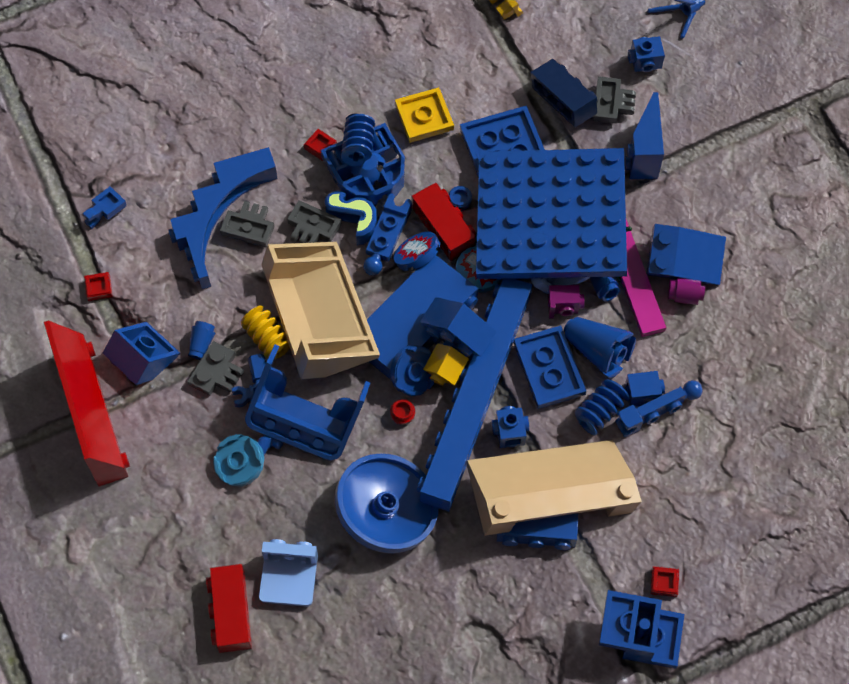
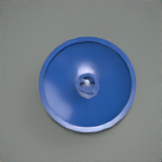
M371 454L353 462L344 471L335 491V508L344 529L363 546L382 553H401L420 545L434 528L439 509L420 502V492L417 491L421 476L426 477L425 473L410 461L391 454Z

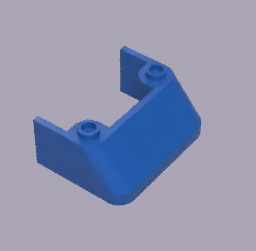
M275 344L246 413L245 422L247 426L254 431L324 459H338L342 455L363 406L370 382L365 381L357 401L350 398H339L335 401L331 410L284 391L287 378L282 371L272 367L279 346Z

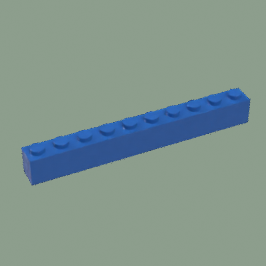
M503 279L501 284H496L493 292L495 301L493 304H488L485 318H488L486 323L497 332L481 357L472 354L468 357L471 360L469 367H464L460 377V381H463L461 388L456 387L452 397L453 409H448L444 417L443 424L446 427L444 432L439 431L434 446L437 447L435 455L430 454L427 460L426 469H429L426 477L421 476L418 483L417 491L420 492V502L448 512L450 511L467 466L466 462L471 456L530 300L533 284L517 279Z

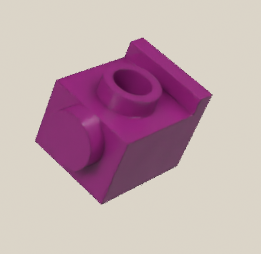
M549 285V319H554V314L571 316L578 314L579 309H584V294H580L579 285Z

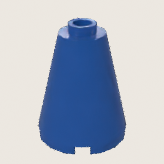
M581 317L570 319L564 327L566 339L600 372L609 378L615 377L622 371L621 363L623 360L629 361L635 348L636 338L633 336L634 334L624 329Z

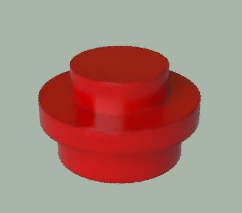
M398 400L392 404L390 416L397 424H408L415 417V407L408 400Z

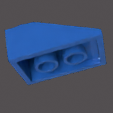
M653 92L633 133L632 142L627 144V156L624 158L625 170H629V179H658L664 157L658 92Z
M654 224L646 274L652 277L674 280L683 278L699 280L704 284L720 285L726 237L683 227Z

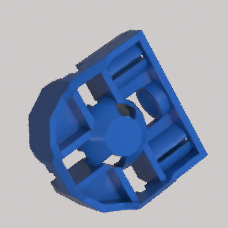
M386 123L374 127L372 156L361 166L353 167L343 162L341 159L343 141L320 150L321 157L335 183H337L340 192L346 194V201L360 197L371 201L376 206L378 200L383 195L389 196L392 193L396 197L404 187L405 156ZM398 154V156H399L398 159H395V160H393V161H391V162L386 163L387 161H390V160L396 158V155ZM378 165L383 166L381 172L377 170ZM378 180V182L381 181V184L383 186L382 188H379L377 190H375L372 186L375 184L374 181Z

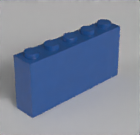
M436 255L429 263L418 268L367 319L380 353L379 358L369 362L391 380V364L401 349L413 345L429 349L434 343L441 342V339H435L426 332L427 328L420 323L435 297L464 303L467 307L473 309L478 302V288Z

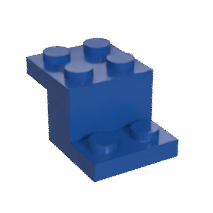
M608 590L599 646L624 650L622 659L676 669L678 667L685 614L661 610L662 600Z

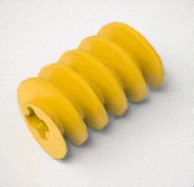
M257 306L245 314L242 318L241 326L247 330V334L252 337L255 344H258V348L264 352V356L267 359L275 344L279 346L275 359L280 358L290 350L285 332L281 333L283 327L281 325L275 326L277 320L274 317L270 318L271 312L269 310L263 311V306Z

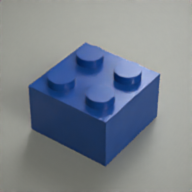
M435 297L420 321L427 328L426 332L435 339H441L444 342L443 345L451 346L468 357L471 354L481 357L497 332L464 303Z

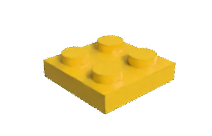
M439 87L395 99V106L409 143L454 130V123Z

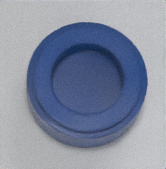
M456 186L450 190V202L454 207L457 206L460 211H464L471 206L472 193L468 188Z

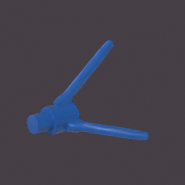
M674 0L681 3L647 10L648 13L681 9L688 16L680 38L683 39L692 19L696 15V11L705 5V0Z

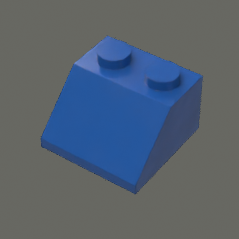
M143 322L114 330L103 354L131 382L138 385L153 380L180 355V352L148 322Z

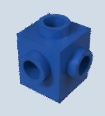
M660 36L634 39L631 49L628 50V61L633 63L634 71L650 72L655 69H662L665 54Z
M506 406L496 410V419L492 420L493 435H498L500 448L525 445L526 431H529L528 416H523L522 407Z

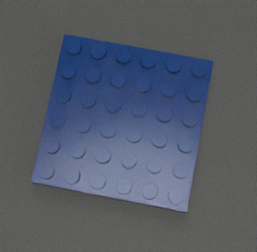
M624 148L479 152L477 279L627 276Z

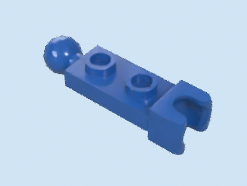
M389 194L384 210L366 248V255L371 257L364 261L363 269L368 275L375 276L381 272L382 262L380 260L389 262L404 225L411 214L412 201L410 199H407L402 206H396L393 201L395 195Z
M688 381L684 384L683 389L679 387L638 408L631 405L617 413L619 418L615 422L623 436L628 437L640 431L642 424H652L661 417L660 415L666 412L671 414L682 408L685 399H698L703 392L702 386L698 381Z

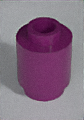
M683 278L670 280L668 299H672L676 303L698 305L699 300H704L705 286H701V281Z

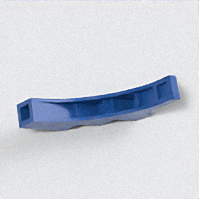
M269 147L215 162V172L211 173L214 185L192 191L194 200L190 201L193 213L170 219L172 228L168 229L171 241L172 243L177 242L179 251L185 250L188 261L193 260L195 267L190 268L194 282H200L201 289L211 287L205 266V254L211 232L221 215L235 200L249 190L278 179L276 166Z

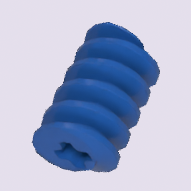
M350 114L346 117L341 159L349 166H361L372 156L371 150L375 133V120L365 114Z
M606 379L602 382L601 386L595 389V393L589 395L588 400L582 402L581 407L575 409V417L584 430L596 436L597 430L594 426L603 429L604 424L601 419L609 422L611 417L608 412L616 415L618 411L615 406L623 408L624 403L621 398L629 401V395L620 384Z

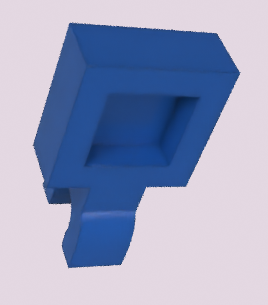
M109 186L91 200L93 207L83 212V216L86 218L85 224L92 229L100 222L102 216L109 220L127 206L126 201Z

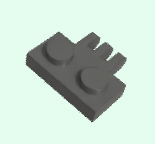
M598 76L596 97L598 99L597 114L593 116V121L616 124L618 114L633 115L636 92L634 90L620 89L621 79Z
M298 200L287 219L288 224L296 227L290 240L296 242L299 236L302 235L299 243H306L308 239H310L309 243H317L320 238L331 242L342 224L341 218Z
M244 201L240 213L227 211L220 229L222 236L267 248L275 227L274 222L265 220L268 213L267 206H262L259 214V204L254 203L251 211H248L250 202Z
M213 341L188 379V385L211 396L216 386L232 392L234 387L226 381L237 384L238 377L231 373L242 376L244 372L242 368L231 363L236 356L235 351Z

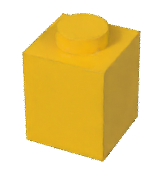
M437 343L423 370L431 375L430 379L443 386L444 383L455 385L469 358L451 346Z

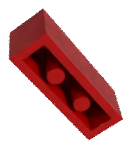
M434 183L412 195V209L427 230L436 235L440 242V248L450 262L458 258L466 249L475 246L477 235L474 228L470 224L467 225L465 223L462 212L457 206L454 207L452 205L449 194L444 188L441 189L437 183Z
M236 564L210 568L211 577H206L208 593H212L213 603H208L210 619L215 620V629H211L212 645H217L219 653L252 649L243 565Z

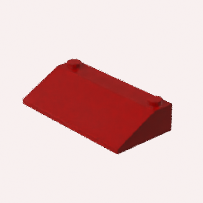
M49 320L45 321V329L84 460L98 487L127 478L126 468L130 467L126 452L121 453L92 360V357L96 356L92 341L87 343L82 333Z

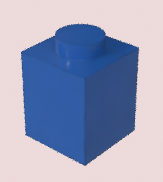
M658 371L627 374L625 388L630 398L628 401L629 406H642L665 394L664 381L659 379Z

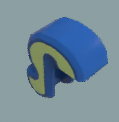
M335 191L328 194L325 198L326 212L341 218L342 221L357 223L356 244L364 245L368 243L377 225V212L373 203L360 197L346 201V194L344 192Z

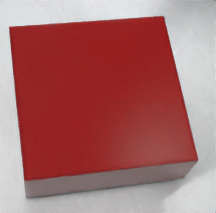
M317 129L305 142L304 149L323 161L320 150L336 144L337 140Z
M109 272L84 276L88 301L113 297Z
M653 566L650 594L677 597L679 569Z

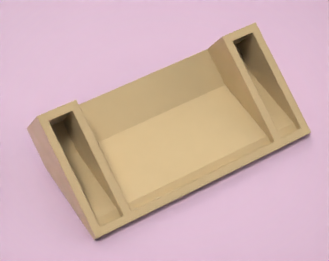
M338 243L268 244L261 265L300 378L327 377L379 358L380 353Z
M613 440L473 459L466 462L485 536L510 532L516 522L601 509H606L608 517L629 514L642 502L635 477Z

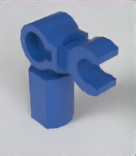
M256 354L248 358L254 385H250V388L241 386L232 388L233 395L241 394L243 396L239 400H234L235 407H244L252 400L266 364L264 354Z

